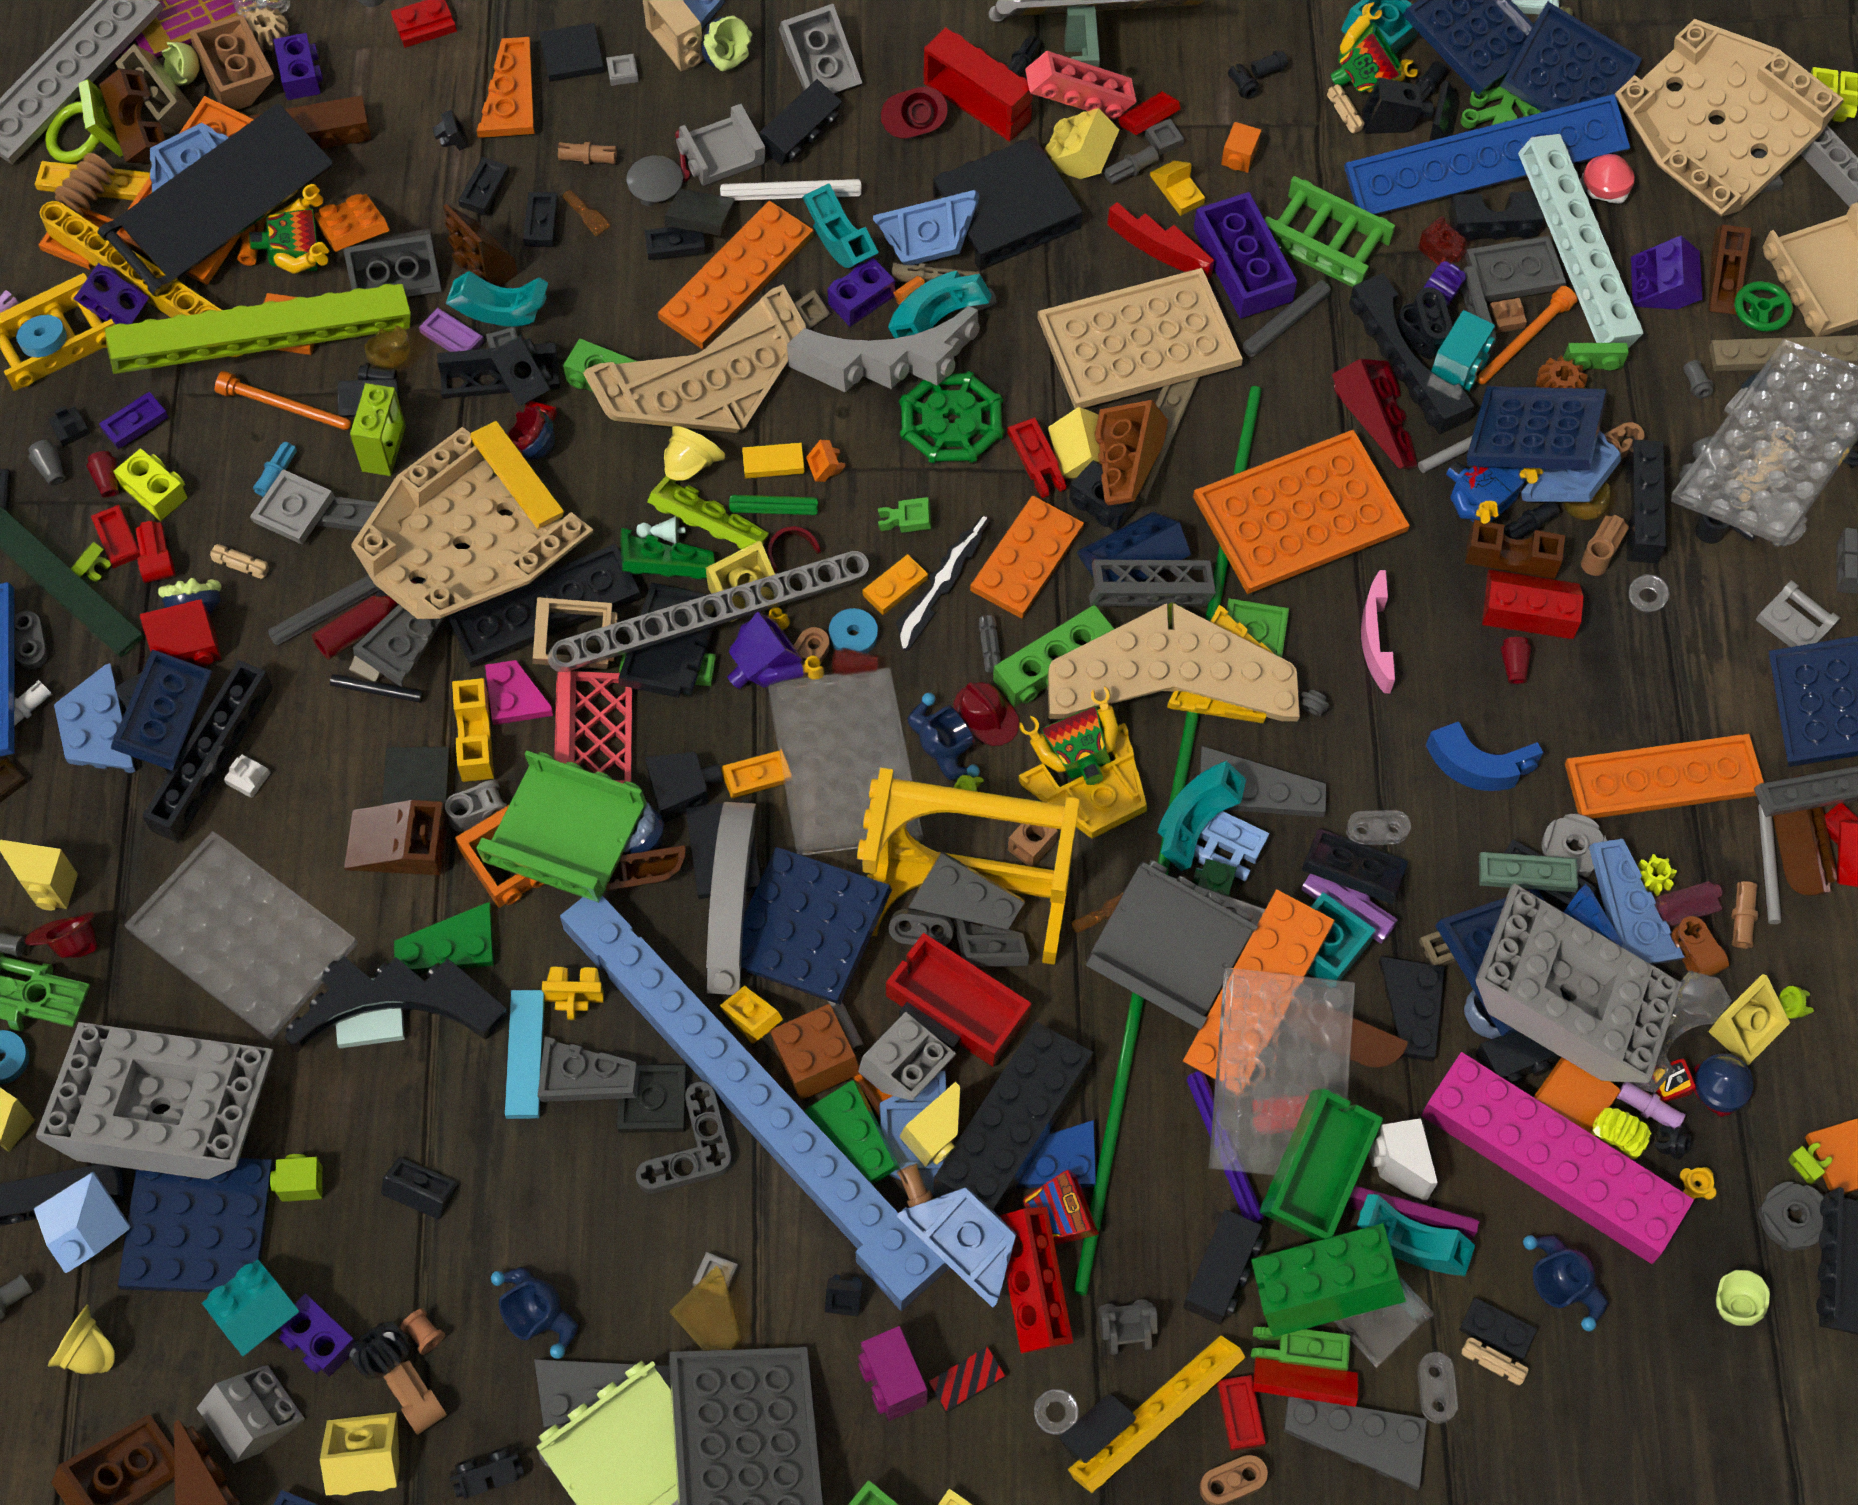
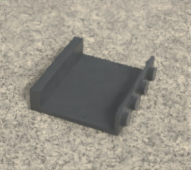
M1150 860L1149 864L1141 862L1084 965L1201 1030L1207 1019L1205 1017L1207 1011L1252 930L1256 931L1258 926L1251 923L1253 916L1238 908L1235 909L1234 913L1224 908L1223 904L1225 901L1210 892L1203 896L1194 891L1196 884L1181 876L1176 881L1167 876L1166 872L1168 869L1153 860Z

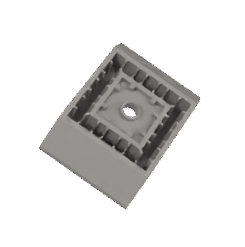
M1515 883L1510 887L1475 980L1488 1014L1601 1081L1648 1083L1652 1078L1681 986L1680 981ZM1561 990L1569 995L1571 1001H1567L1562 997Z
M78 1022L36 1133V1138L76 1161L201 1179L213 1178L237 1166L274 1053L273 1049ZM167 1104L170 1106L169 1110L163 1114L153 1113L154 1108L158 1105Z

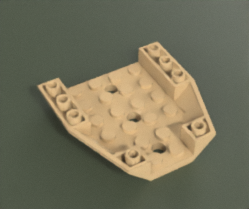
M1694 19L1675 37L1674 49L1643 79L1640 80L1634 75L1615 93L1616 99L1657 166L1721 217L1741 211L1821 135L1844 100L1781 50ZM1677 82L1682 85V89L1670 91L1667 86L1670 83ZM1719 115L1725 121L1715 125L1709 121V118ZM1755 149H1763L1767 152V155L1763 158H1755L1751 152Z
M461 427L396 476L353 541L352 548L374 584L417 619H440L531 583L591 535L593 529L571 512L562 520L559 518L537 530L470 438L471 433ZM506 509L512 511L513 514L502 516L498 512ZM466 543L470 547L468 549H457L455 545ZM415 577H422L426 579V582L414 584L410 580Z

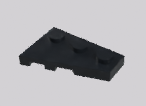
M1380 956L1378 962L1380 971L1383 973L1386 985L1385 992L1393 1015L1392 1022L1395 1035L1408 1042L1401 1057L1433 1062L1436 1056L1445 967Z

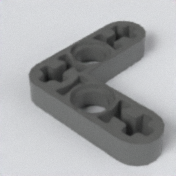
M703 1081L695 1082L687 1088L685 1093L697 1147L641 1163L636 1171V1180L640 1189L649 1194L658 1193L715 1178L727 1173L730 1169L732 1160L715 1092L708 1083ZM702 1091L704 1096L709 1095V1097L705 1098L707 1112L702 1114L698 1101L693 1100L696 1098V1093ZM705 1121H713L717 1124L718 1130L714 1135L706 1137L699 1132L700 1125ZM716 1144L718 1155L726 1157L721 1159L720 1166L715 1167L713 1162H707L712 1159L709 1145ZM679 1161H690L694 1167L693 1171L687 1176H680L675 1173L674 1168ZM669 1164L671 1180H667L666 1174L657 1176L656 1183L650 1184L648 1179L642 1180V1178L647 1177L648 1170H653L655 1174L665 1173L664 1165Z

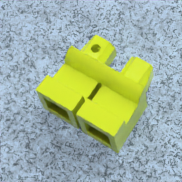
M1813 67L1811 74L1844 99L1832 119L1844 122L1847 117L1855 118L1858 106V73L1841 71L1838 77V70Z

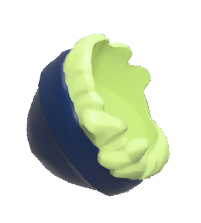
M734 15L720 17L711 21L703 32L701 42L702 55L705 61L722 72L738 66L749 55L748 46L751 43L752 33L748 30L747 25Z
M190 578L186 584L183 581H178L173 586L170 584L161 586L158 594L162 597L165 608L202 599L210 616L221 602V584L213 579L207 580L206 584H199L195 578Z

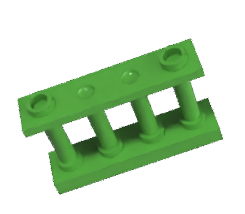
M1293 176L1288 197L1292 199L1278 220L1268 216L1265 218V222L1281 252L1351 287L1365 281L1369 268L1368 265L1364 264L1378 241L1388 246L1390 245L1396 225L1383 217H1378L1314 186L1307 180ZM1302 204L1317 211L1303 233L1288 226ZM1327 217L1343 223L1329 245L1313 239ZM1353 229L1368 236L1354 258L1339 252V249Z

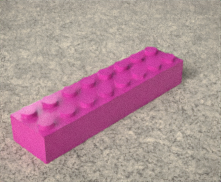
M1463 1052L1459 1054L1421 1114L1423 1118L1650 1264H1653L1662 1254L1694 1201L1690 1196Z

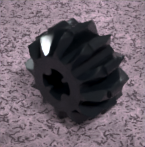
M393 1321L383 1322L373 1329L370 1328L366 1334L361 1335L359 1341L353 1344L349 1356L352 1364L367 1380L378 1379L385 1373H390L396 1366H400L401 1360L407 1357L411 1344L403 1330L396 1326Z

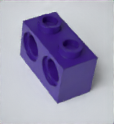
M307 33L273 39L287 101L321 94L318 83L323 82L320 65H314V61L319 60L315 43L309 44Z
M871 258L865 263L858 264L845 277L838 278L832 282L830 287H828V305L851 327L895 297L893 293L895 291V279L874 258Z
M98 263L73 299L105 321L112 319L115 324H132L149 297L143 294V291L135 284L127 283L121 279L115 270ZM94 283L101 284L106 292L99 291ZM120 300L126 301L131 309L124 308L120 304Z
M305 1293L294 1304L300 1312L279 1328L282 1334L278 1338L292 1352L298 1347L306 1355L302 1361L315 1374L322 1370L330 1377L350 1357L349 1354L355 1340ZM303 1320L311 1321V1325L306 1332L295 1333L299 1322ZM328 1342L335 1343L331 1354L327 1356L319 1355L322 1345Z

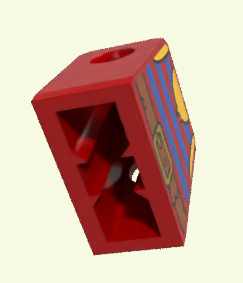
M1069 1170L1062 1172L1023 1199L1025 1208L1047 1207L1054 1245L1099 1234L1078 1178Z

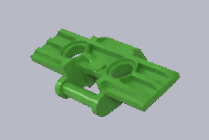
M0 952V971L2 969L31 976V979L27 982L0 976V1019L8 1021L9 1027L17 1031H23L24 1024L22 1023L23 1015L74 1027L90 985L52 975L53 966L51 964L37 965L4 957V954ZM46 994L43 1000L35 1002L40 995Z

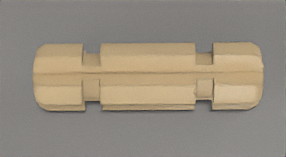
M1339 84L1334 87L1331 86L1328 89L1327 96L1334 103V107L1344 123H1348L1346 126L1353 134L1362 131L1365 122L1360 115H1356L1358 111L1349 97L1344 95L1346 92Z
M220 544L214 545L210 553L214 562L219 564L226 563L227 567L246 574L252 572V576L260 579L266 577L269 571L266 561L258 558L253 560V557L233 549L228 551V547Z
M1469 1337L1466 1340L1461 1352L1463 1356L1472 1361L1474 1359L1479 1360V1365L1501 1377L1505 1374L1508 1376L1507 1380L1516 1385H1521L1528 1374L1526 1366L1517 1361L1515 1364L1511 1363V1358L1489 1346H1486V1348L1482 1347V1342L1473 1337Z

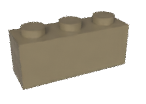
M133 44L115 64L120 69L140 70L143 72L151 96L144 102L157 121L178 132L186 124L195 109L157 58L150 52Z

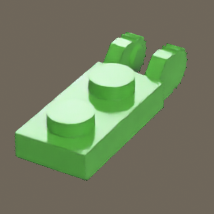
M1269 1327L1253 1328V1337L1271 1341L1280 1340L1279 1350L1263 1347L1253 1348L1251 1352V1358L1253 1359L1258 1357L1278 1360L1281 1363L1343 1371L1348 1370L1350 1335L1303 1329L1273 1338Z

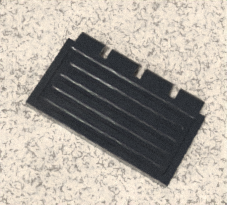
M651 582L640 616L708 594ZM709 604L703 606L705 615L711 618L717 616L715 607ZM676 613L674 615L676 624L682 627L688 625V619L684 614ZM645 623V630L648 634L653 636L659 634V628L655 623ZM714 626L627 653L618 677L619 685L679 698L681 693L691 695Z

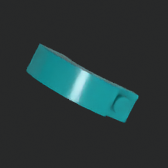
M830 183L802 197L815 222L813 227L828 252L840 265L850 268L878 254L867 228L863 227L858 230L848 220Z
M468 271L454 279L446 304L460 313L481 322L510 327L523 326L534 322L537 311L544 305L547 298L545 292L548 282L538 277L519 288H503L490 284L471 271Z
M952 271L931 279L914 290L896 309L888 328L894 338L914 335L933 328L942 317L954 310L989 303L992 294L980 274L961 277L958 271Z
M1221 762L1194 778L1176 796L1161 820L1157 831L1164 838L1161 853L1181 871L1191 867L1198 838L1207 823L1218 813L1240 804L1242 801L1246 778L1229 762Z
M1367 1194L1357 1225L1364 1229L1384 1223L1395 1258L1428 1270L1466 1276L1475 1245L1459 1230L1436 1228L1418 1223L1400 1214L1381 1196Z

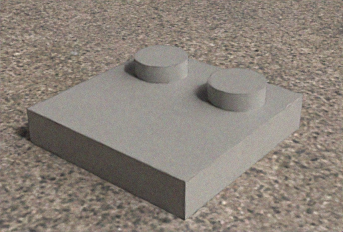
M283 469L250 518L254 523L303 545L335 496L331 490Z

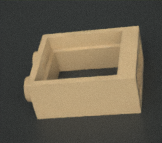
M643 0L646 28L677 68L682 72L703 61L701 23L684 1Z
M537 597L532 664L549 665L548 654H546L549 612L603 616L602 627L617 623V613L611 612L612 603ZM556 655L558 660L563 663L571 661V656ZM614 657L580 668L607 669L608 661H614Z

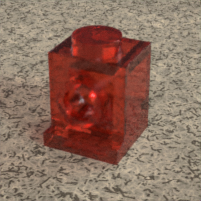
M1442 215L1422 232L1418 249L1437 265L1444 261L1456 263L1465 253L1466 239L1445 223L1446 218Z

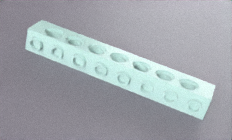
M1560 134L1531 137L1518 154L1596 343H1627L1629 348L1643 334L1641 323L1635 314L1630 297L1620 278V273L1614 264L1609 247L1599 228V223L1594 216L1588 197L1578 178V173L1570 159L1568 149Z

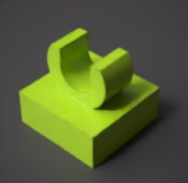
M93 542L69 571L78 578L86 572L92 581L97 582L101 576L95 572L94 566L101 565L107 570L111 563L104 557H98L104 549Z
M1818 1142L1813 1143L1807 1150L1801 1146L1788 1159L1809 1186L1823 1176L1825 1173L1823 1169L1827 1168L1833 1160L1830 1156L1824 1161H1817L1814 1158L1813 1153L1821 1146Z

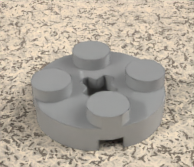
M1568 814L1564 818L1555 819L1549 824L1543 835L1541 846L1543 856L1577 858V876L1585 878L1590 876L1595 870L1589 846L1593 843L1605 842L1607 839L1600 832V826L1591 818L1580 814ZM1575 839L1578 841V846L1583 849L1572 851L1566 843H1571Z

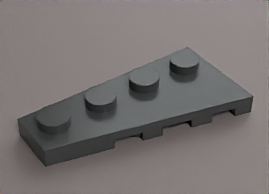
M399 604L353 647L354 655L402 687L445 617L440 619H417Z
M1204 746L1201 747L1200 774L1221 762L1227 761L1246 778L1241 803L1225 810L1324 817L1326 810V783Z
M534 1359L545 1430H548L555 1424L558 1428L564 1427L571 1421L567 1416L569 1413L583 1403L588 1408L600 1400L597 1396L599 1391L613 1381L618 1387L629 1379L625 1372L636 1364ZM655 1365L654 1367L671 1390L669 1366Z
M1294 1397L1287 1398L1283 1432L1323 1450L1328 1449L1344 1456V1459L1355 1464L1359 1463L1369 1467L1387 1478H1394L1412 1489L1418 1490L1420 1488L1427 1419L1362 1407Z

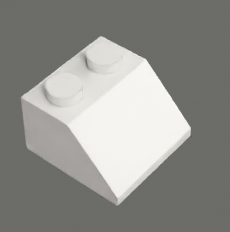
M1421 1118L1381 1125L1369 1151L1372 1166L1377 1167L1379 1176L1419 1203L1427 1202L1438 1182Z

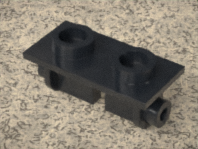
M508 1446L498 1448L489 1453L490 1458L476 1462L475 1458H470L455 1464L456 1469L450 1471V1481L456 1479L459 1481V1483L453 1484L456 1497L464 1496L467 1499L489 1491L485 1479L489 1476H492L495 1488L519 1481V1477L525 1475L521 1461L514 1463V1459L519 1458L518 1448L510 1450Z

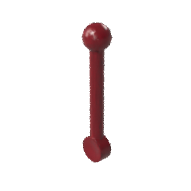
M679 130L675 133L676 139L679 138ZM680 153L683 182H686L690 179V172L686 167L685 154L682 155Z

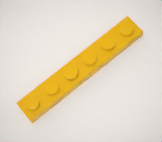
M1220 1335L1133 1412L1136 1416L1135 1421L1087 1463L1079 1460L1068 1469L1073 1479L1091 1493L1102 1486L1107 1479L1124 1464L1128 1463L1133 1456L1150 1441L1154 1440L1167 1426L1179 1418L1184 1411L1246 1358L1240 1347Z

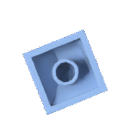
M94 1171L34 1208L45 1243L65 1273L95 1256L131 1228Z

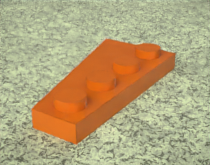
M530 37L501 39L494 65V75L488 87L487 101L484 102L481 123L478 124L477 128L478 138L535 134Z

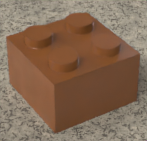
M830 1003L770 1030L775 1049L800 1101L860 1074L858 1072L859 1067L856 1056Z

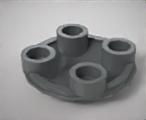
M652 155L643 157L631 166L627 174L626 181L629 190L645 206H652L657 202L666 201L676 196L679 188L683 189L681 168L675 161L665 156Z

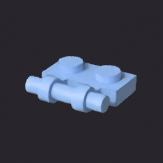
M1222 811L1213 817L1202 830L1199 838L1207 841L1205 847L1196 844L1194 857L1199 859L1198 863L1204 865L1206 859L1237 867L1235 877L1246 881L1251 870L1240 864L1243 859L1255 864L1269 837V833ZM1217 846L1232 853L1231 860L1214 853Z

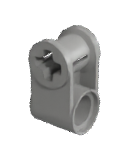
M488 780L473 788L449 796L445 803V810L450 827L459 832L467 831L508 806L507 803H503L498 792L500 789L498 782ZM460 809L467 810V812L464 815L459 816L454 814L457 810Z

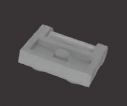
M1792 580L1758 615L1756 621L1789 647L1818 643L1835 627L1841 618L1834 612L1830 614L1800 591L1798 589L1799 585ZM1791 598L1823 624L1820 627L1816 626L1786 601Z

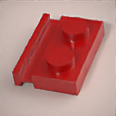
M425 0L390 11L404 48L457 32L455 22L445 0Z

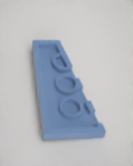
M1617 839L1590 845L1589 850L1606 916L1623 942L1622 948L1651 965L1683 959L1684 955L1680 947L1676 948L1670 936L1672 932L1666 920L1662 921L1654 905L1656 901L1652 893L1647 892L1640 879L1642 874L1624 840Z

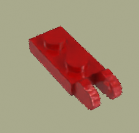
M1034 417L1007 427V433L1030 479L1034 480L1040 497L1049 496V488L1043 478V475L1049 473L1057 490H1066L1064 478L1059 470V463L1036 418Z

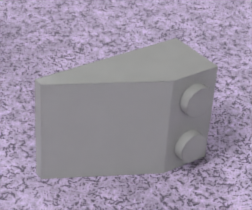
M834 4L781 21L779 32L804 90L816 79L822 82L833 94L862 84Z

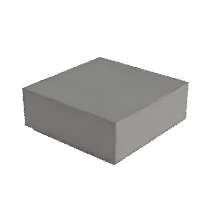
M634 54L606 58L611 86L639 82Z
M706 1252L694 1278L693 1286L725 1298L738 1265Z

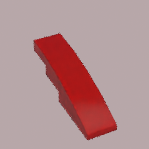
M1118 202L1109 208L1107 225L1129 243L1153 258L1178 270L1188 272L1202 268L1207 280L1212 277L1214 259L1175 225L1165 231L1146 213L1139 219H1136Z

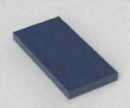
M152 649L110 749L173 771L213 671Z

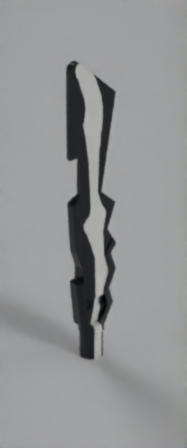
M980 516L971 529L960 534L959 541L949 547L947 556L941 558L940 568L929 575L931 587L896 621L904 651H909L935 615V612L931 610L941 595L949 594L961 575L964 563L967 559L971 560L982 541V535L990 524V520L987 517Z

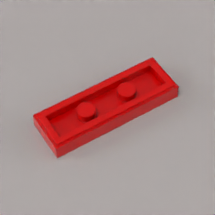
M1255 1357L1253 1391L1356 1407L1358 1400V1373L1281 1363L1278 1360Z

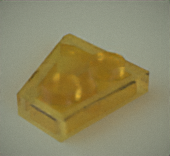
M716 1265L669 1311L703 1351L731 1350L742 1339L723 1270Z

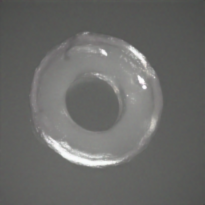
M1649 574L1636 578L1630 585L1628 593L1634 608L1646 613L1660 610L1670 597L1666 583L1661 578ZM1650 588L1656 592L1657 599L1650 603L1644 602L1639 596L1640 591Z
M1051 1389L1035 1400L1034 1417L1037 1425L1043 1431L1052 1435H1061L1077 1421L1078 1406L1071 1393L1061 1389ZM1051 1402H1059L1065 1408V1416L1060 1422H1052L1046 1416V1408Z

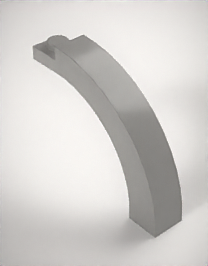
M724 802L720 816L713 865L707 940V993L733 995L741 988L745 897L750 854L755 834L756 804Z

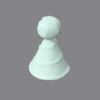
M674 516L653 527L648 523H641L637 526L636 532L640 538L645 539L647 535L652 534L675 544L679 543V533H686V529L679 526V519L677 516Z

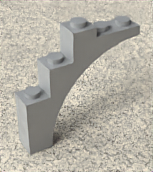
M967 306L955 317L934 328L914 335L886 340L842 339L804 328L787 344L789 367L843 392H846L854 384L858 383L862 376L890 389L900 380H903L908 373L938 385L954 371V356L958 355L961 349L977 336L980 329L978 310Z

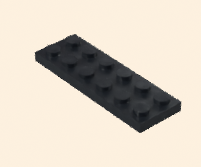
M613 544L547 571L527 585L447 615V618L472 668L534 642L537 597L612 603V609L641 598V595L631 573L622 571L621 553L617 545ZM549 612L547 636L595 616Z

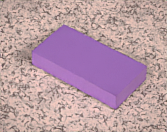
M439 308L419 327L421 334L449 352L477 350L484 343L482 335Z

